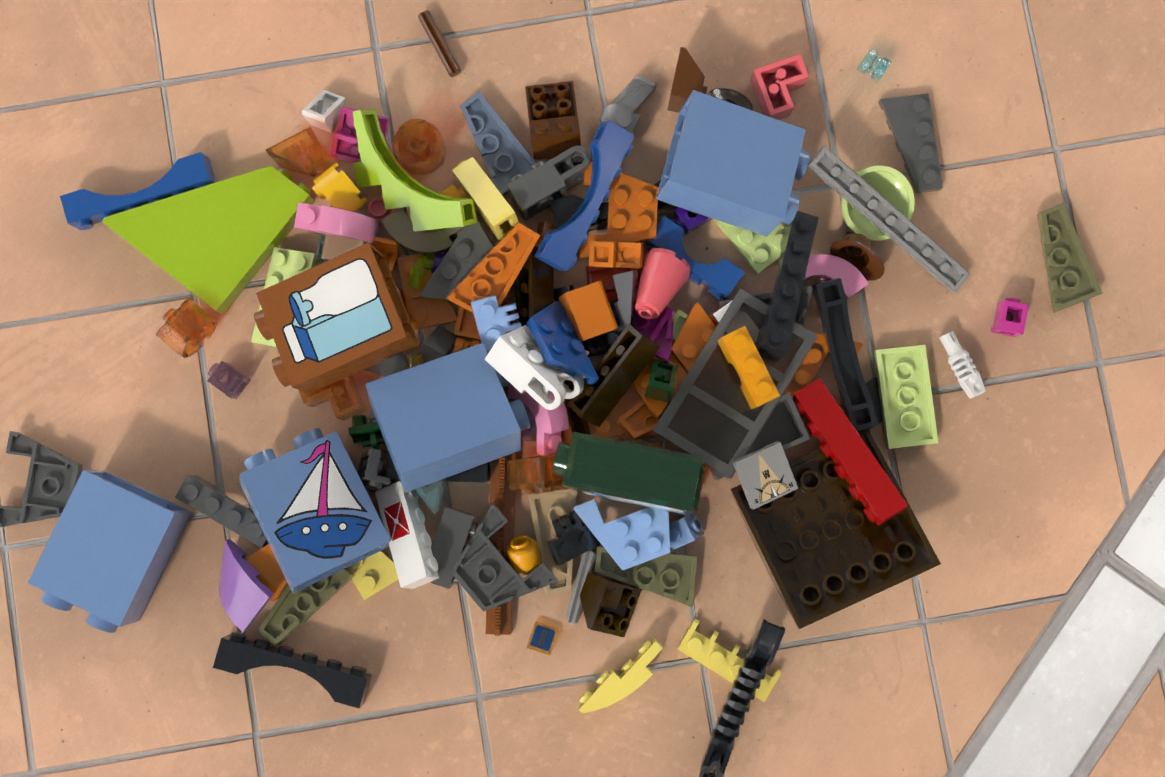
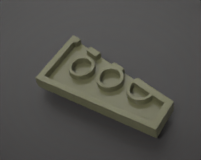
M1064 203L1038 213L1037 217L1053 313L1103 294Z
M597 546L595 572L693 607L697 556L668 553L622 571L603 546Z
M345 568L292 594L289 585H287L257 631L274 645H281L347 584L355 574Z

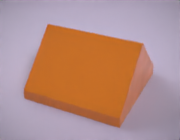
M601 281L566 292L559 297L580 342L618 328Z

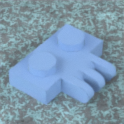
M495 295L471 301L481 343L484 344L486 351L491 350L500 336L522 327L520 322L510 324V321L519 318L518 313L509 315L507 311L517 308L516 303L498 307Z

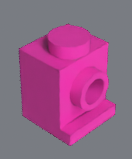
M1005 298V300L998 302L991 332L1011 337L1024 334L1029 305L1020 303L1021 300L1016 298ZM1007 314L1010 315V321H1006Z

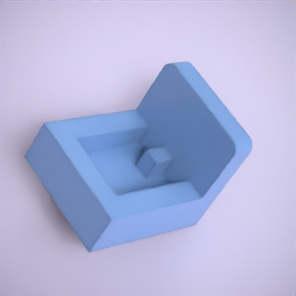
M694 512L669 523L670 551L695 541L704 534L702 523L695 516Z

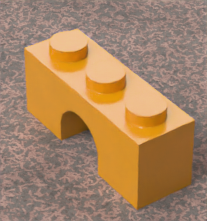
M746 326L721 337L717 341L728 364L731 363L735 367L742 383L740 388L751 409L757 408L780 396Z

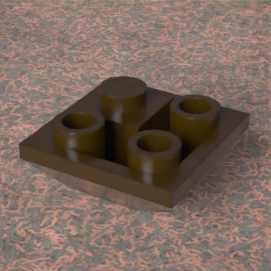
M588 572L580 593L587 628L625 637L641 590L605 576Z

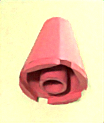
M653 248L643 257V267L640 273L635 309L644 319L657 318L691 274L688 262L684 258L682 261L676 258V253L671 250Z

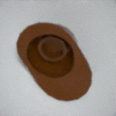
M848 231L844 234L842 240L833 243L830 247V254L832 256L842 258L851 263L861 272L866 280L874 281L883 276L885 271L884 264L873 253L872 243L866 236Z

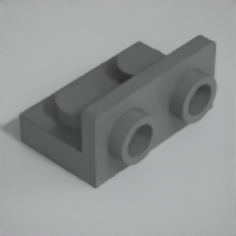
M371 448L361 455L357 473L367 491L376 492L377 489H382V487L390 484V478L377 476V473L381 472L383 466V458H380L382 450Z

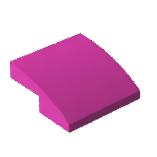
M343 106L340 108L337 132L333 135L330 157L353 163L361 162L353 111L358 110ZM377 115L380 129L386 140L390 118Z

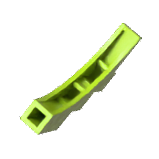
M376 109L353 111L358 151L361 162L353 163L358 188L381 185L385 210L410 207V220L414 232L462 227L477 223L473 198H454L438 194L424 187L404 170L386 143L380 129Z

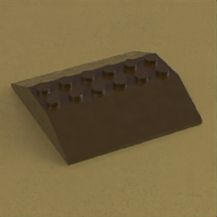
M869 428L857 432L908 504L904 511L879 526L875 521L871 522L864 513L865 506L860 499L857 501L852 496L849 490L850 484L846 478H840L834 468L835 462L831 457L827 458L821 448L789 462L798 489L756 509L750 508L741 484L731 488L751 539L798 629L941 565Z

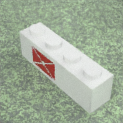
M398 481L376 491L375 494L384 527L391 540L389 546L400 587L414 589L438 579V563L432 554L430 547L432 542L425 529V517L418 504L417 490L404 493L401 482Z

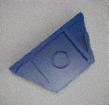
M560 301L554 302L528 320L527 325L547 365L555 369H561L573 377L577 373L586 377L588 384H594L599 379Z

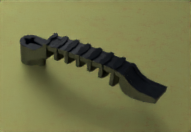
M763 619L754 641L748 648L747 656H744L743 665L738 670V676L733 682L732 690L728 693L727 702L722 707V713L717 719L716 728L712 731L708 747L701 761L699 777L724 776L734 748V738L738 737L740 725L744 723L745 712H748L750 709V700H754L755 691L759 689L761 679L764 680L766 666L770 667L785 633V627H779Z

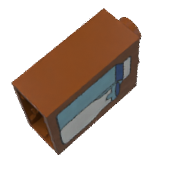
M369 242L256 293L262 310L254 313V319L262 336L266 340L274 339L280 356L272 359V366L278 380L284 387L291 385L292 388L312 393L420 345L384 254Z

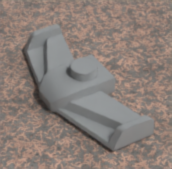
M642 76L634 77L610 105L605 106L600 116V124L610 120L633 134L640 120V115L634 112L652 91L656 89L657 84Z

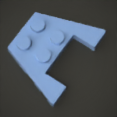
M666 472L644 480L653 504L668 507ZM596 499L574 507L575 512L622 571L670 553L669 511L648 507L604 523Z

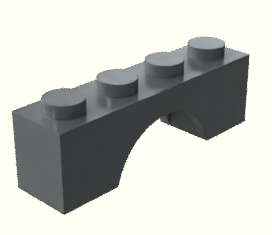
M188 475L175 498L260 548L269 544L252 509L229 498L217 486L198 475Z

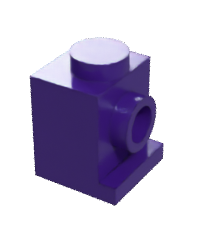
M679 207L674 212L675 218H673V221L683 228L687 235L712 218L696 213V217L691 218L687 214L689 210Z

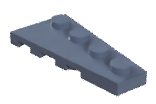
M477 92L461 104L460 108L493 183L501 195L504 196L509 192L507 185L510 183V180L520 173L525 175L532 171L531 168L536 163L483 95Z

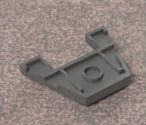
M10 431L6 453L31 457L22 508L0 505V528L60 517L82 473L83 465L19 432Z
M495 504L487 511V514L451 571V574L483 612L551 585L558 580L544 562L522 579L490 541L489 538L509 522Z

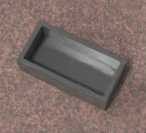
M790 393L781 396L746 455L776 441L781 442L783 450H786L810 439ZM763 405L741 414L754 421ZM728 419L694 435L701 449L728 464L748 430L733 420ZM708 466L714 480H718L720 478L725 477L720 472Z

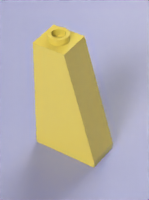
M471 157L460 162L452 171L467 196L473 198L474 206L498 241H500L518 222L517 216L476 160Z

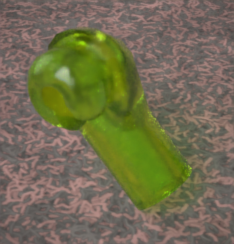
M420 255L411 269L408 281L409 287L420 289L424 269L431 270L433 268L434 260L432 257Z

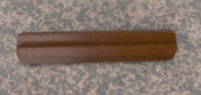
M425 10L421 12L418 18L449 76L454 77L460 74V66L430 11Z

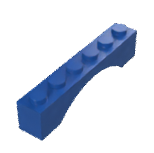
M610 120L600 124L590 144L592 175L586 197L577 212L566 223L556 230L545 234L534 257L559 271H568V269L574 266L577 260L576 253L579 247L583 246L589 235L587 231L590 225L597 220L600 214L598 209L602 201L604 202L611 192L609 186L612 180L616 179L622 170L620 164L623 158L627 157L633 148L631 143L634 138L633 134Z
M202 152L178 159L160 180L138 192L125 195H103L86 189H80L61 195L60 199L67 223L79 230H87L94 227L93 224L102 222L105 217L216 183L210 159Z

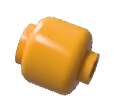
M518 536L512 539L507 547L506 553L509 563L517 573L528 575L542 563L539 545L535 539L529 538V536Z

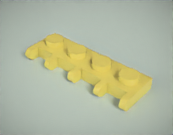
M694 619L677 649L733 683L738 676L739 668L743 665V659L736 655L740 645L735 643L731 651L715 642L719 634L717 631L714 630L709 638L696 631L699 620ZM777 668L772 676L766 673L764 680L761 679L759 689L755 691V697L765 702L782 671Z

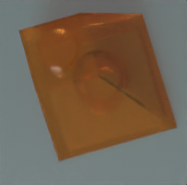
M311 127L266 149L267 154L281 168L311 177L320 176L333 165L322 141Z

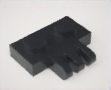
M575 510L569 512V517L566 514L560 517L561 522L558 518L552 520L557 537L547 541L556 565H562L601 544L585 523L581 524Z

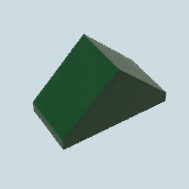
M654 359L645 397L669 403L675 386L678 365Z

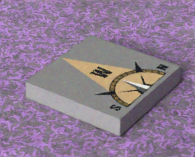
M779 441L733 461L734 468L751 509H756L798 489L783 447Z

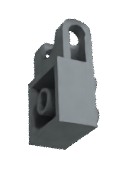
M571 147L547 162L540 161L532 166V171L525 175L520 173L510 180V183L507 185L510 197L525 222L548 209L550 201L566 197L568 190L584 181L583 172L590 165V155L584 147ZM575 154H580V155H582L583 157H581V156H575V157H573V155H575Z

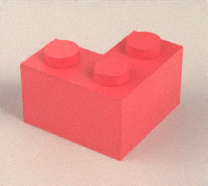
M801 54L753 71L750 81L763 115L777 120L790 116L794 106L789 91L804 87L809 78Z

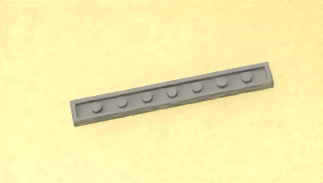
M822 146L807 165L809 169L951 293H955L969 277L970 273L826 146Z

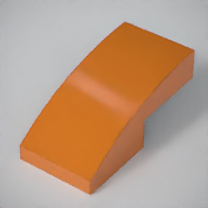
M590 241L589 266L642 268L644 243Z

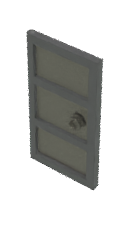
M741 288L653 429V432L720 472L725 478L732 479L736 472L733 461L747 454L818 337L814 332L809 331L794 321L787 353L778 362L761 357L780 396L757 408L751 409L740 388L742 383L735 367L731 363L728 364L717 342L721 337L746 326L756 345L758 333L768 305Z

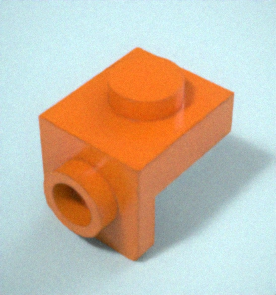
M375 237L373 241L374 247L384 254L393 276L398 262L397 258H399V243L389 238Z

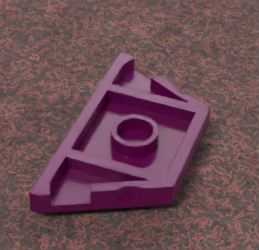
M634 301L633 316H635V328L646 334L660 347L654 357L670 363L675 318L674 309L666 306L657 318L644 319L636 311V301Z

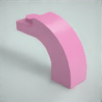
M298 202L294 228L364 240L365 243L369 242L374 246L373 241L375 237L379 236L381 222L347 210Z
M826 254L811 255L809 257L804 281L810 279L828 281L841 278L846 300L869 285L861 272L842 258Z
M512 384L509 385L508 398L520 399L521 402L530 408L534 415L537 426V454L546 456L561 451V431L569 429L568 415L564 402L553 410H547L526 391L521 393ZM548 391L550 400L554 401L555 396L553 392Z

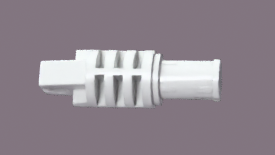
M954 331L941 336L939 339L949 356L948 363L951 365L952 371L954 370L958 383L969 399L986 392L980 373L975 369L976 366L975 364L973 365L972 358L969 357V352L962 349Z

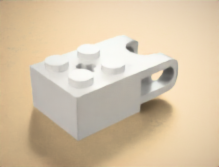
M526 325L500 336L485 358L519 392L523 393L526 391L547 410L559 407L564 399H572L578 396L584 388V380L578 373L573 377L561 369H555L545 363L530 329ZM564 381H572L574 383V390H571ZM548 391L553 392L555 396L554 401L550 400Z

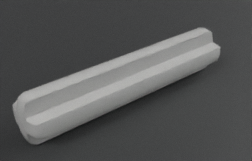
M589 550L582 554L565 617L567 622L577 624L582 610L580 593L587 573H592L596 558V552Z

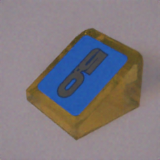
M535 621L526 647L546 655H551L559 629Z

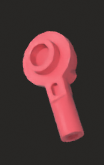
M377 195L367 206L369 216L378 221L389 216L392 212V209L385 210V204L381 195Z

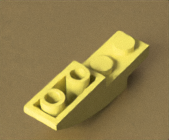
M655 638L651 642L646 640L638 649L640 654L634 660L630 658L621 667L620 670L623 672L621 675L613 668L609 673L605 670L596 680L598 685L592 691L586 690L579 698L581 702L579 711L582 714L608 707L633 693L653 675L652 670L647 665L663 649L662 645Z

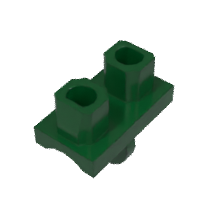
M362 414L352 417V427H349L348 431L354 444L362 443L363 448L372 446L373 449L380 450V444H384L385 440L378 422L368 423L366 415Z

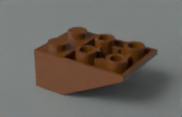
M573 81L525 86L533 159L556 157L571 147L581 146Z

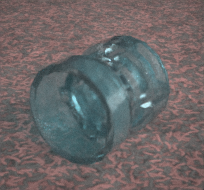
M871 48L857 70L870 74L871 79L879 82L892 61L886 57L881 58L878 56V52Z

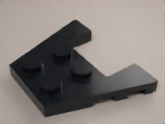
M637 270L613 275L619 301L609 304L618 328L581 342L584 349L589 352L588 357L606 354L628 324L635 327L633 309L634 301H636L637 292H635V280L638 279ZM574 285L554 289L555 302L560 301L559 297L564 293L575 290Z

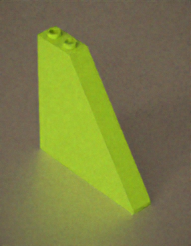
M270 165L105 217L102 222L215 311L225 314L272 255L274 247L278 248L294 228L298 202L312 205L315 200L309 195L312 191L304 184L299 182L296 185L291 181L293 176L283 168L276 170Z

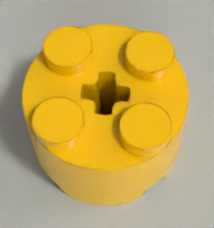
M336 162L313 180L315 185L312 189L321 199L327 198L331 203L329 207L356 212L368 200L366 197L362 200L359 196L362 192L343 170L337 171L340 166Z

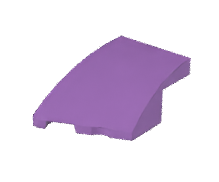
M227 539L224 544L218 589L219 596L229 618L244 632L249 628L274 593L257 579L260 573L243 559L247 553L231 539Z

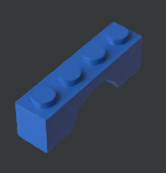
M663 216L656 226V238L646 241V245L649 246L647 249L664 248L675 252L676 258L681 261L684 258L688 262L691 273L688 278L696 285L703 284L709 288L708 293L716 299L720 300V298L726 300L745 272L725 258L714 264H701L691 259L683 246L684 229L666 216Z

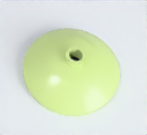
M871 166L857 172L862 179L911 220L915 206L914 193L909 181L903 174L887 166ZM843 197L841 198V211L844 221L854 233L862 234L872 241L890 239Z

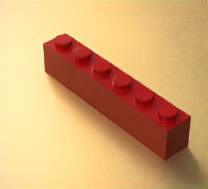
M819 378L794 393L793 402L799 415H803L807 421L806 427L813 437H818L822 443L820 448L825 456L833 459L836 464L834 468L840 478H846L850 484L849 490L852 496L857 501L861 500L865 506L864 513L871 522L875 521L879 526L904 511L908 504L822 380Z

